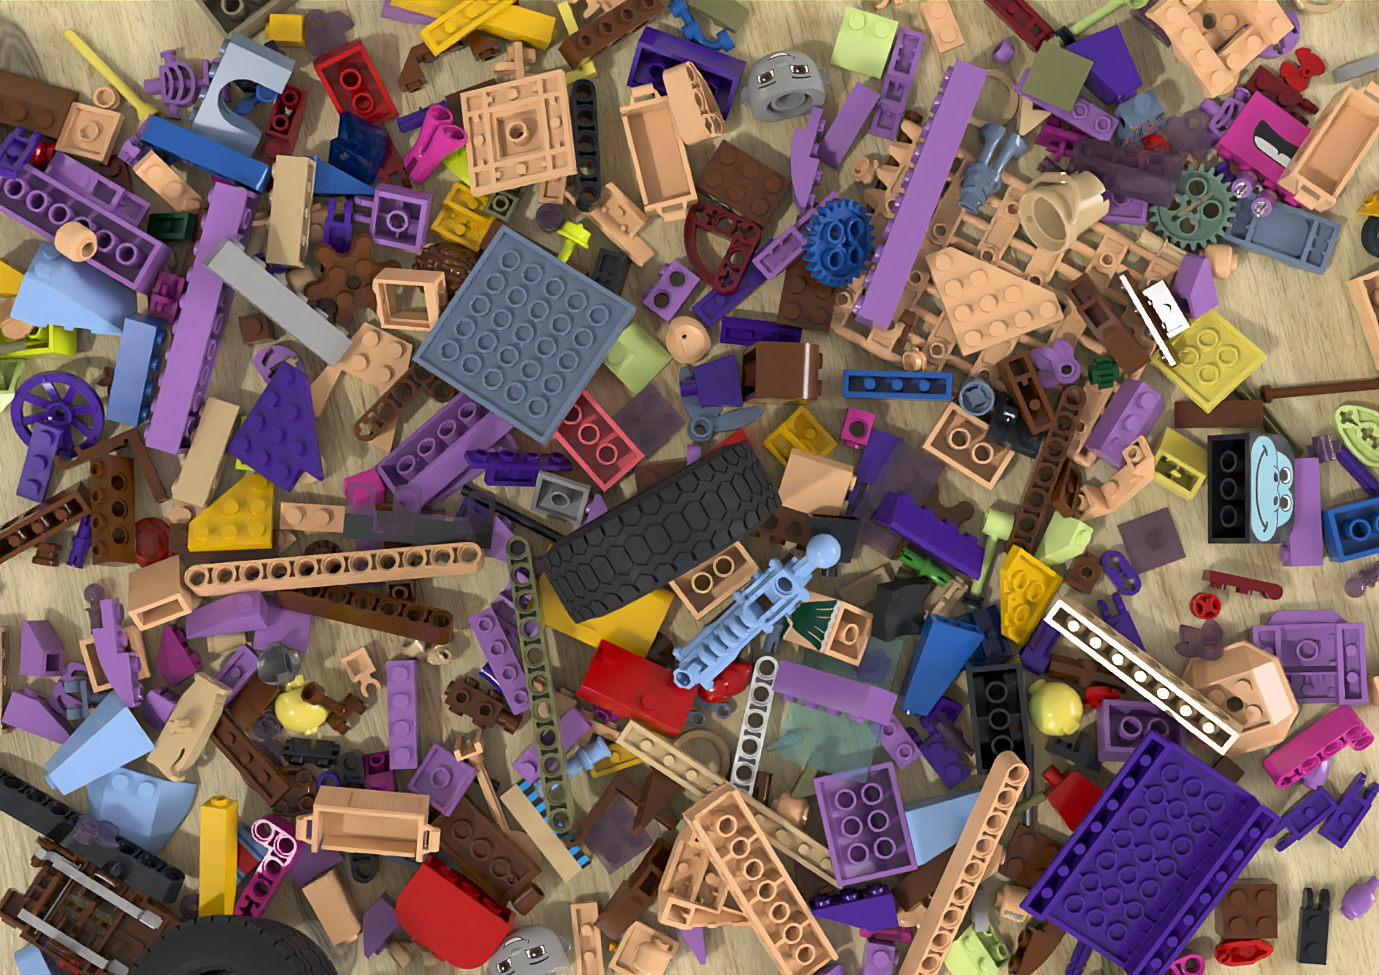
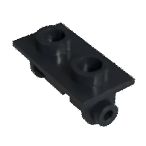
M292 737L291 740L286 739L285 750H289V752L282 751V755L290 765L304 766L305 763H309L323 769L338 766L337 757L334 755H339L340 744H336L335 741L316 740L315 749H310L311 739Z

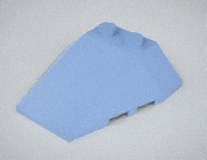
M42 241L23 278L10 317L37 327H46L47 324L64 326V330L73 331L74 327L91 329V333L122 337L125 318L134 312H138L137 294L86 261H72L61 254L55 245Z
M121 766L87 783L88 817L158 857L164 845L190 811L198 784L187 780L174 782Z

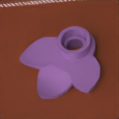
M1057 338L1053 349L1038 347L1031 351L1032 360L1036 367L1040 369L1036 374L1042 388L1052 389L1060 383L1072 384L1080 377L1081 367L1074 359V349L1068 341ZM1064 366L1072 367L1070 374L1064 375L1062 373Z

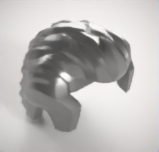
M280 641L267 644V649L263 650L258 656L257 670L259 679L269 685H283L294 681L302 665V651L296 647L290 648Z

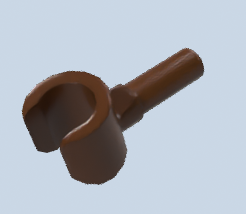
M908 309L903 311L898 320L905 325L898 347L903 349L910 329L916 321L915 314Z

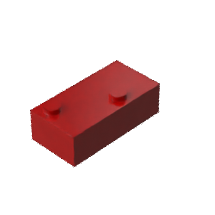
M601 639L593 651L575 696L627 720L633 718L651 731L674 740L682 731L700 684H695L689 690L679 688L674 682L673 671Z

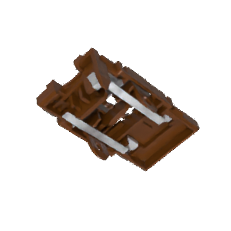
M38 836L35 840L39 845L33 852L34 855L31 858L32 862L30 865L34 868L42 867L26 893L23 894L15 888H9L0 901L1 921L14 929L19 928L22 930L19 935L21 938L81 975H127L132 965L137 964L136 959L146 948H149V945L160 935H164V932L174 926L186 922L171 913V909L158 901H152L151 896L111 873H107L104 869L102 870L101 868L98 871H94L97 865L46 836ZM80 892L82 894L81 898L90 904H88L86 909H83L67 899L69 895L77 896ZM63 904L80 913L79 919L76 920L70 916L64 918L65 912L60 910ZM98 908L108 915L112 914L110 918L115 921L112 925L107 924L93 915L95 910ZM90 919L108 930L106 935L102 936L99 934L97 937V932L86 926L88 920ZM47 942L50 947H52L53 949L57 950L58 952H60L61 954L65 955L66 957H68L69 959H71V960H73V961H75V962H79V961L82 959V957H83V960H82V962L80 963V965L78 966V965H76L75 963H73V962H71L70 960H68V959H66L65 957H63L62 955L58 954V953L55 952L54 950H52V949H50L49 947L45 946V943Z

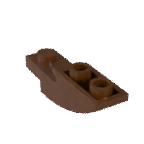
M1083 273L1063 288L1076 306L1079 315L1128 376H1131L1152 361L1088 273Z
M660 837L656 839L630 879L622 881L593 925L613 940H616L635 923L658 896V887L673 846Z
M1046 918L1042 922L1037 919V927L1027 923L1025 929H1022L1018 936L1019 945L1016 953L1009 959L1008 974L1031 975L1053 953L1066 931Z

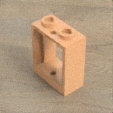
M384 268L373 279V291L376 293L377 315L380 318L381 328L430 332L449 305L444 272ZM394 284L424 286L428 313L398 311Z

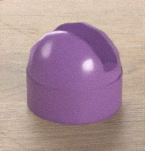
M1002 39L994 49L992 57L1001 63H1008L1014 57V46L1007 40Z

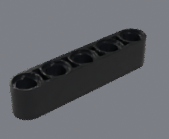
M580 79L574 83L570 96V117L577 174L573 175L575 205L580 211L589 213L597 208L601 197L597 97L593 82L587 79ZM584 92L589 97L583 99L578 97L577 93ZM585 117L589 119L590 123L583 124L578 118ZM582 142H586L590 144L592 148L583 149L580 147L579 144ZM589 168L593 174L585 175L580 169ZM590 193L593 195L594 200H585L582 194Z
M359 749L349 750L340 757L338 762L341 787L350 788V784L354 782L358 783L362 789H365V754ZM348 756H354L358 759L359 766L357 769H352L347 765ZM349 852L351 874L354 880L363 884L370 882L379 872L378 854ZM361 863L370 865L372 869L371 875L361 873L359 869Z

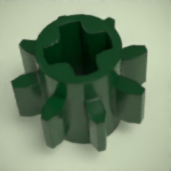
M1109 356L1093 359L1094 364L1088 365L1087 368L1090 384H1098L1099 390L1114 387L1113 381H1118L1120 378L1117 362L1109 361Z

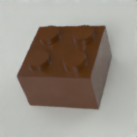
M1237 878L1215 906V932L1223 939L1278 938L1277 884L1268 878Z

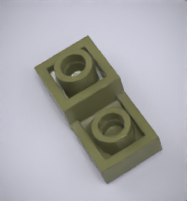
M690 0L687 4L691 11L711 18L714 25L735 34L750 13L746 7L735 0Z
M529 185L491 193L483 211L508 223Z

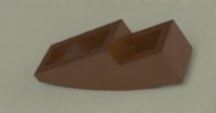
M1263 400L1221 401L1208 414L1194 401L1174 402V428L1263 427Z
M957 843L925 864L920 865L918 869L911 872L890 890L905 913L914 911L935 893Z

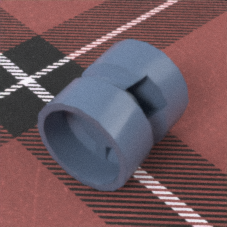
M978 375L970 376L963 380L958 394L960 406L964 412L973 416H980L990 411L995 397L989 380Z

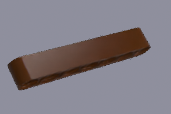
M1075 384L1065 385L1059 392L1053 413L1056 420L1060 416L1067 415L1070 418V425L1066 429H1058L1056 425L1045 430L1039 453L1034 460L1014 515L1012 531L1008 540L1004 542L1006 555L1009 553L1011 545L1015 542H1021L1024 545L1023 550L1029 554L1031 552L1086 403V392ZM1070 390H1077L1080 395L1079 400L1074 404H1068L1066 394ZM1052 441H1059L1061 445L1060 451L1054 455L1047 452L1048 444ZM1044 466L1050 467L1052 471L1051 476L1045 480L1039 479V469ZM1031 493H1042V500L1039 504L1032 505L1029 503L1028 498ZM1024 517L1033 519V525L1027 530L1019 528V522Z
M286 573L280 574L276 578H282ZM341 585L274 590L276 604L284 609L436 645L448 644L454 636V618L447 610Z

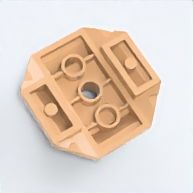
M1244 639L1192 656L1181 678L1182 681L1244 726L1239 737L1224 754V756L1229 758L1283 742L1299 711L1279 657L1254 646ZM1239 697L1243 701V706L1239 708L1232 707L1228 699ZM1189 730L1194 744L1219 753Z

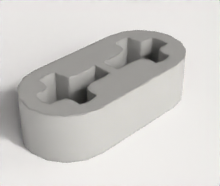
M1379 55L1333 70L1332 75L1335 84H1341L1379 71Z
M978 886L969 904L973 931L985 932L989 929L988 910L983 886Z

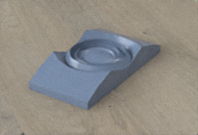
M1251 192L1246 198L1235 199L1234 202L1238 203V205L1232 207L1231 212L1237 215L1236 217L1228 218V221L1233 226L1225 227L1224 232L1226 236H1222V240L1245 251L1275 259L1289 267L1319 275L1324 274L1341 227L1340 223L1278 201L1269 215L1266 217H1256L1251 210V205L1258 194Z

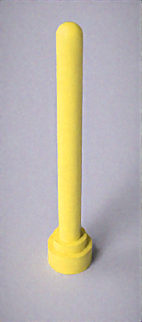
M67 29L64 31V37L137 109L138 119L142 123L149 114L161 117L162 112L154 104L144 102L73 30Z

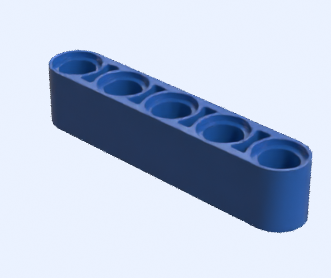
M150 115L139 139L142 143L256 194L263 195L272 176V168L154 115Z

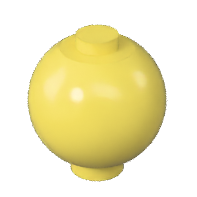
M301 673L297 674L295 680L291 681V683L283 684V689L278 693L275 701V713L279 722L286 729L295 733L303 732L304 736L320 730L319 725L323 724L326 720L329 709L320 704L311 706L302 700V689L307 683L312 681L304 680Z
M1040 679L1030 686L1027 692L1031 697L1028 703V713L1032 723L1038 730L1047 735L1060 736L1064 734L1070 735L1079 728L1083 705L1080 696L1071 686L1062 682L1047 683L1044 679Z

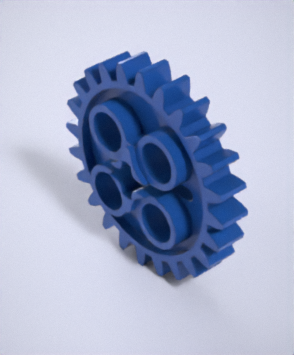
M834 198L833 202L825 201V207H817L819 215L811 214L812 225H805L809 230V234L802 235V238L807 240V244L801 246V249L807 250V254L802 259L809 261L806 270L812 271L811 277L818 279V283L831 287H844L845 283L852 284L853 278H860L859 270H867L864 262L872 260L868 253L875 250L870 245V242L874 241L876 237L870 235L875 226L868 225L872 216L865 215L867 208L860 207L861 203L845 198Z

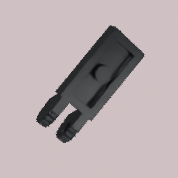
M1304 888L1302 907L1299 908L1296 961L1305 964L1326 965L1330 892L1328 889L1320 890L1318 909L1312 908L1314 897L1312 888Z

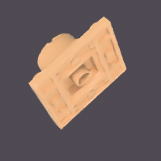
M562 69L460 93L464 132L467 135L466 151L471 194L474 197L577 174L565 72Z

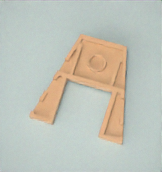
M365 322L350 339L353 344L334 368L328 365L311 384L310 390L314 416L321 417L343 371L387 391L410 367L414 346ZM400 384L397 387L396 392L401 399L404 398L406 384ZM384 403L379 416L388 418L392 414V408L388 403ZM399 415L375 439L368 442L391 453ZM375 421L379 427L382 425L381 422Z

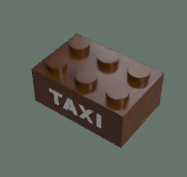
M723 139L697 180L695 190L733 214L756 223L760 230L763 231L789 190L792 181Z

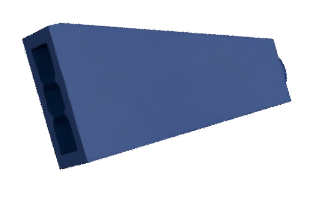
M928 612L897 697L900 708L904 713L911 716H917L918 714L927 716L965 665V661H968L983 640L984 634L979 626Z

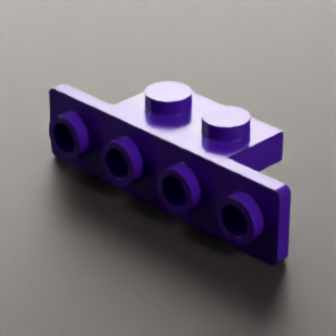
M476 449L475 451H465L464 458L471 468L486 469L484 482L487 486L535 487L540 470L572 471L573 467L567 457L560 452L539 454L534 451L514 453L509 450L488 452L483 449Z

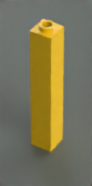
M391 0L390 5L438 19L464 0ZM512 4L474 29L511 41L522 42V44L546 50L550 43L554 44L558 33V28L554 27L555 17Z
M225 795L212 796L200 806L199 917L219 914L234 915L236 906L238 800L228 799Z

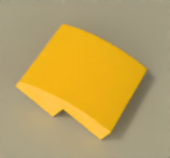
M455 181L443 202L440 213L430 228V232L452 244L460 245L463 249H469L471 252L479 255L481 251L479 245L492 221L498 218L483 211L489 199L484 195L474 197L471 194V188Z
M801 405L763 442L765 447L785 467L787 466L792 447L825 457L840 443L805 405Z

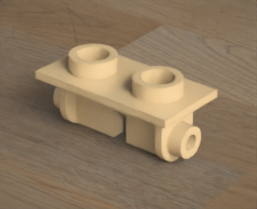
M951 573L950 580H945L946 586L941 588L936 584L925 598L923 619L926 620L928 612L946 617L969 586L961 578Z

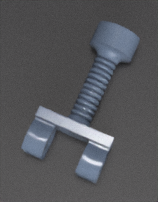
M87 679L66 681L64 683L65 693L81 691L83 707L67 708V720L87 718L90 715L89 704L102 702L110 691L89 693Z

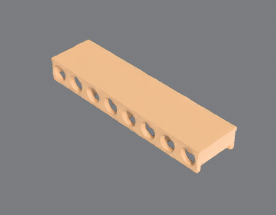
M725 781L682 813L781 975H812L831 959L836 961L839 958L736 788Z

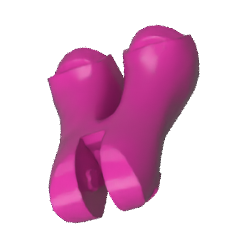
M440 104L429 107L419 136L413 147L404 157V168L407 172H411L410 176L417 185H422L426 182L446 156L466 144V133L456 125H451L453 122L452 113Z

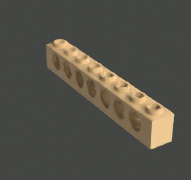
M1067 593L1057 601L1044 619L1220 754L1224 755L1241 734L1244 726Z

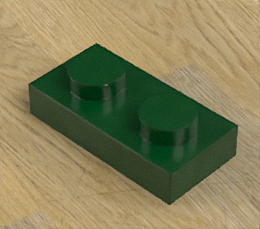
M189 212L150 214L147 233L161 242L192 241L196 215Z

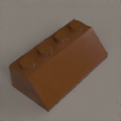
M0 70V125L12 129L22 126L25 127V133L33 134L34 131L42 134V138L57 142L72 102H77L80 93Z

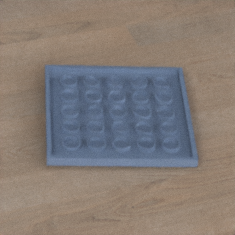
M502 225L412 360L546 447L637 311V308L510 228Z

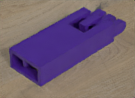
M871 428L867 445L864 446L855 472L857 478L854 488L848 492L846 500L849 502L844 515H853L860 519H865L862 524V530L864 531L868 530L873 514L875 515L881 506L904 440ZM863 482L874 485L872 494L864 490L862 499H858Z

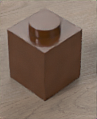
M262 312L238 317L244 344L254 346L276 341L273 321Z

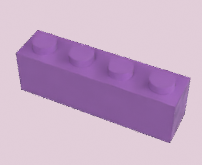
M1319 458L1294 459L1295 521L1290 536L1279 546L1280 561H1283V566L1323 565Z
M416 658L390 659L386 661L390 770L417 769L421 764L418 660Z

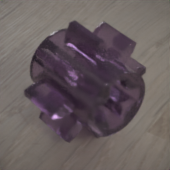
M1332 434L1312 437V445H1307L1309 458H1319V464L1336 461V453L1342 452L1339 439L1333 440Z

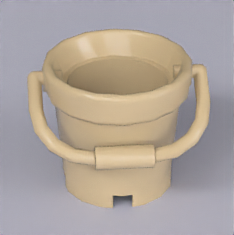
M1075 171L1069 176L1065 172H1044L1030 182L1025 193L1020 198L1018 207L1019 220L1027 236L1037 247L1044 252L1056 255L1064 253L1069 249L1080 234L1108 213L1109 199L1103 202L1101 194L1106 190L1100 180L1089 171H1083L1080 174L1078 171ZM1040 182L1052 183L1048 186L1036 187Z

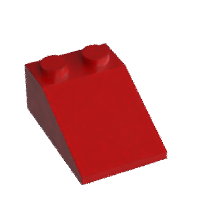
M361 37L312 60L313 67L351 138L359 135L357 130L380 119L386 122L399 115Z

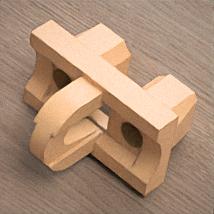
M513 42V46L507 48L508 62H499L493 66L495 75L509 76L510 81L536 75V73H524V65H533L535 63V49L522 47V42Z

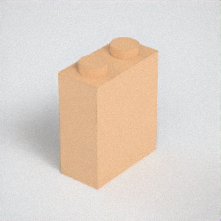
M792 447L778 491L783 503L782 506L807 514L844 516L849 502L844 500L847 490H853L857 476L852 475L854 467Z
M179 554L129 573L128 613L140 632L192 613L191 589L184 579L188 568Z
M336 866L313 878L302 888L334 946L341 942L345 946L356 940L358 935L363 932L361 929L363 927V914Z

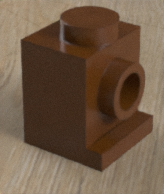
M1088 552L1084 556L1080 554L1074 557L1063 577V583L1084 595H1090L1104 568L1098 564L1101 559ZM1085 567L1090 570V574L1086 578L1082 575V569Z

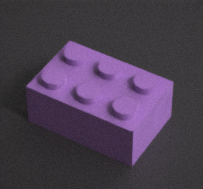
M1103 699L1101 707L1096 709L1098 761L1126 762L1149 729L1166 736L1187 750L1186 727L1153 702Z

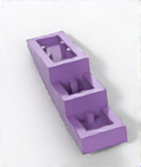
M900 27L880 92L881 96L878 100L868 134L891 141L895 140L926 34Z
M835 190L819 205L809 210L794 225H790L752 260L769 281H772L807 252V250L801 249V246L807 244V240L802 238V235L809 234V230L805 225H812L811 214L819 215L817 207H825V201L833 202L834 198L842 199Z

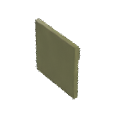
M1044 40L1021 91L1067 112H1071L1094 62Z

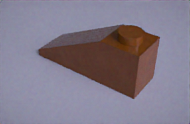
M1026 349L997 362L995 365L1004 386L1016 408L1020 409L1019 413L1032 436L1058 425Z
M651 765L649 767L653 771L645 779L631 831L634 836L641 832L683 788L682 785Z

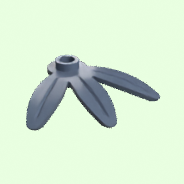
M687 367L680 369L679 381L694 379ZM679 383L680 397L691 419L687 426V434L694 442H707L712 437L713 432L734 431L748 426L763 414L761 408L754 407L735 410L717 417L724 407H700L697 395L681 396ZM702 427L705 433L698 434L695 428Z

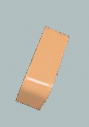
M687 61L664 70L663 81L683 142L686 145H694L723 136L726 132L725 123L718 104L708 84L694 64Z

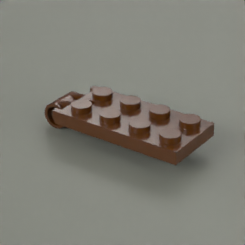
M815 202L814 208L820 203ZM797 215L796 222L801 219L799 215ZM802 255L786 269L776 325L829 335L838 286H827L818 283V279L812 278V271L806 270L809 261L803 260L804 255Z
M465 793L449 817L440 813L429 823V825L438 827L441 830L439 846L501 908H505L511 900L514 909L519 914L526 916L545 898L542 889L531 881L542 872V869ZM509 877H513L515 881H510Z

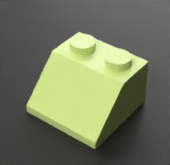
M847 6L829 65L880 80L898 21Z

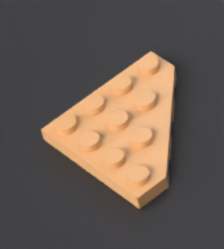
M951 246L924 257L962 357L1064 319L1055 293Z

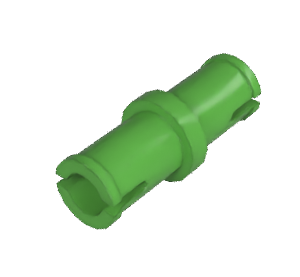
M908 545L903 547L902 550L904 552L900 551L897 560L907 564L916 570L917 575L929 578L941 588L946 586L945 580L949 581L952 575L950 572L933 563L932 558L920 555L909 548Z

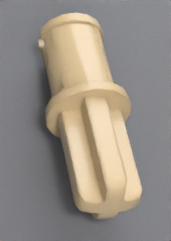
M1145 228L1139 231L1134 243L1155 253V257L1161 256L1177 266H1181L1184 255L1187 254L1186 251L1169 243L1168 238L1162 239Z

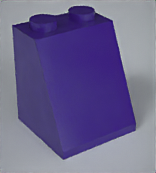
M1118 25L1072 43L1065 48L1094 62L1083 85L1106 106L1115 103L1117 107L1137 95L1136 91L1143 85Z

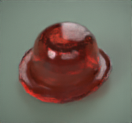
M147 517L135 523L136 563L141 567H146L175 556V552L168 550L170 526L163 520L156 517Z

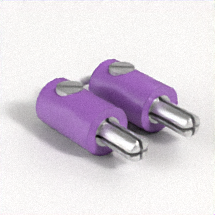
M1248 170L1241 172L1232 184V193L1236 198L1243 199L1248 197L1255 187H1259L1260 192L1254 199L1251 210L1256 217H1266L1277 203L1276 193L1270 189H1263V186L1257 183L1258 179L1254 172Z

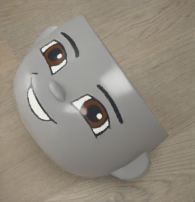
M795 50L777 51L762 57L754 64L748 75L747 86L742 89L741 101L744 106H750L754 117L761 122L773 123L811 114L812 107L821 108L825 102V88L829 86L830 79L828 74L824 70L819 69L808 55Z
M541 924L517 928L508 932L489 958L486 975H560L570 968L566 954L570 952L571 944L566 937L556 935L552 929Z

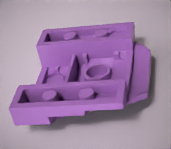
M1320 609L1276 611L1265 625L1252 626L1253 645L1279 657L1297 704H1368L1364 623H1348L1335 610Z

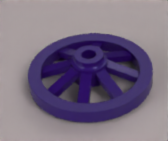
M50 370L31 376L17 389L11 402L13 427L19 438L28 447L32 432L27 425L33 424L40 419L65 428L62 437L64 447L59 448L57 455L61 459H71L78 456L74 450L76 445L73 446L70 424L87 437L86 440L77 445L82 450L94 446L104 429L105 411L99 395L85 380L69 372ZM53 382L70 386L64 398L60 397ZM43 384L51 401L29 393V391L35 386ZM78 391L87 400L88 404L73 405L71 402ZM24 401L45 408V411L24 417ZM92 413V429L75 414Z

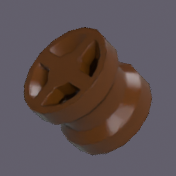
M48 542L35 544L34 547L37 550L36 555L32 557V563L59 567L58 554L62 551L63 545Z

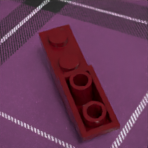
M286 84L282 94L278 93L264 131L266 136L257 161L272 168L273 163L276 162V155H293L305 113L308 91ZM272 176L264 191L266 193H270V190L273 189L274 178Z

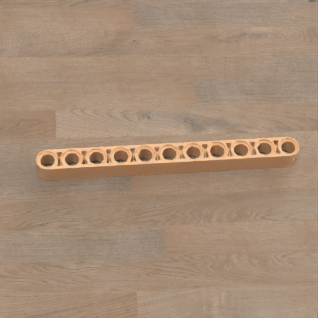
M474 542L202 564L190 567L186 571L184 579L185 583L196 595L214 596L259 590L261 592L474 574L482 570L485 559L481 548ZM469 554L478 555L473 562L465 561L466 556ZM441 557H450L449 562L446 564H438V560ZM414 559H423L421 565L417 567L411 566ZM391 560L396 561L394 567L384 569L385 563ZM361 563H369L366 570L357 571V567ZM341 565L339 572L335 574L330 573L333 566ZM314 567L312 574L303 576V572L307 568ZM280 570H287L284 577L276 578V574ZM260 572L257 579L249 580L252 573ZM233 574L230 581L222 583L224 576ZM205 576L202 584L195 585V581L199 577Z
M1004 751L996 757L898 975L938 974L1029 775L1027 766L1012 751Z

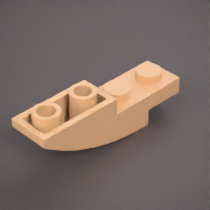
M542 676L535 678L534 686L537 690L542 691L546 688V678ZM561 686L560 690L556 689L561 717L570 708L576 707L579 699L574 697L575 692ZM546 702L541 703V707L550 715V705ZM583 707L580 708L579 711L592 724L591 728L580 738L589 742L594 732L616 742V738L622 731L618 729L620 726L618 723L611 721L603 722L594 718V712Z

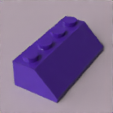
M646 26L638 40L626 86L633 88L652 83L653 88L657 90L661 97L668 94L663 81V71L690 61L708 84L718 104L723 120L726 121L747 62Z
M889 491L873 519L957 572L978 581L981 577L985 548L977 544L979 539L968 532L962 535L956 531L958 526L945 518L942 521L934 517L936 512L922 504L919 508L912 503L914 498L907 493L900 491L897 494Z

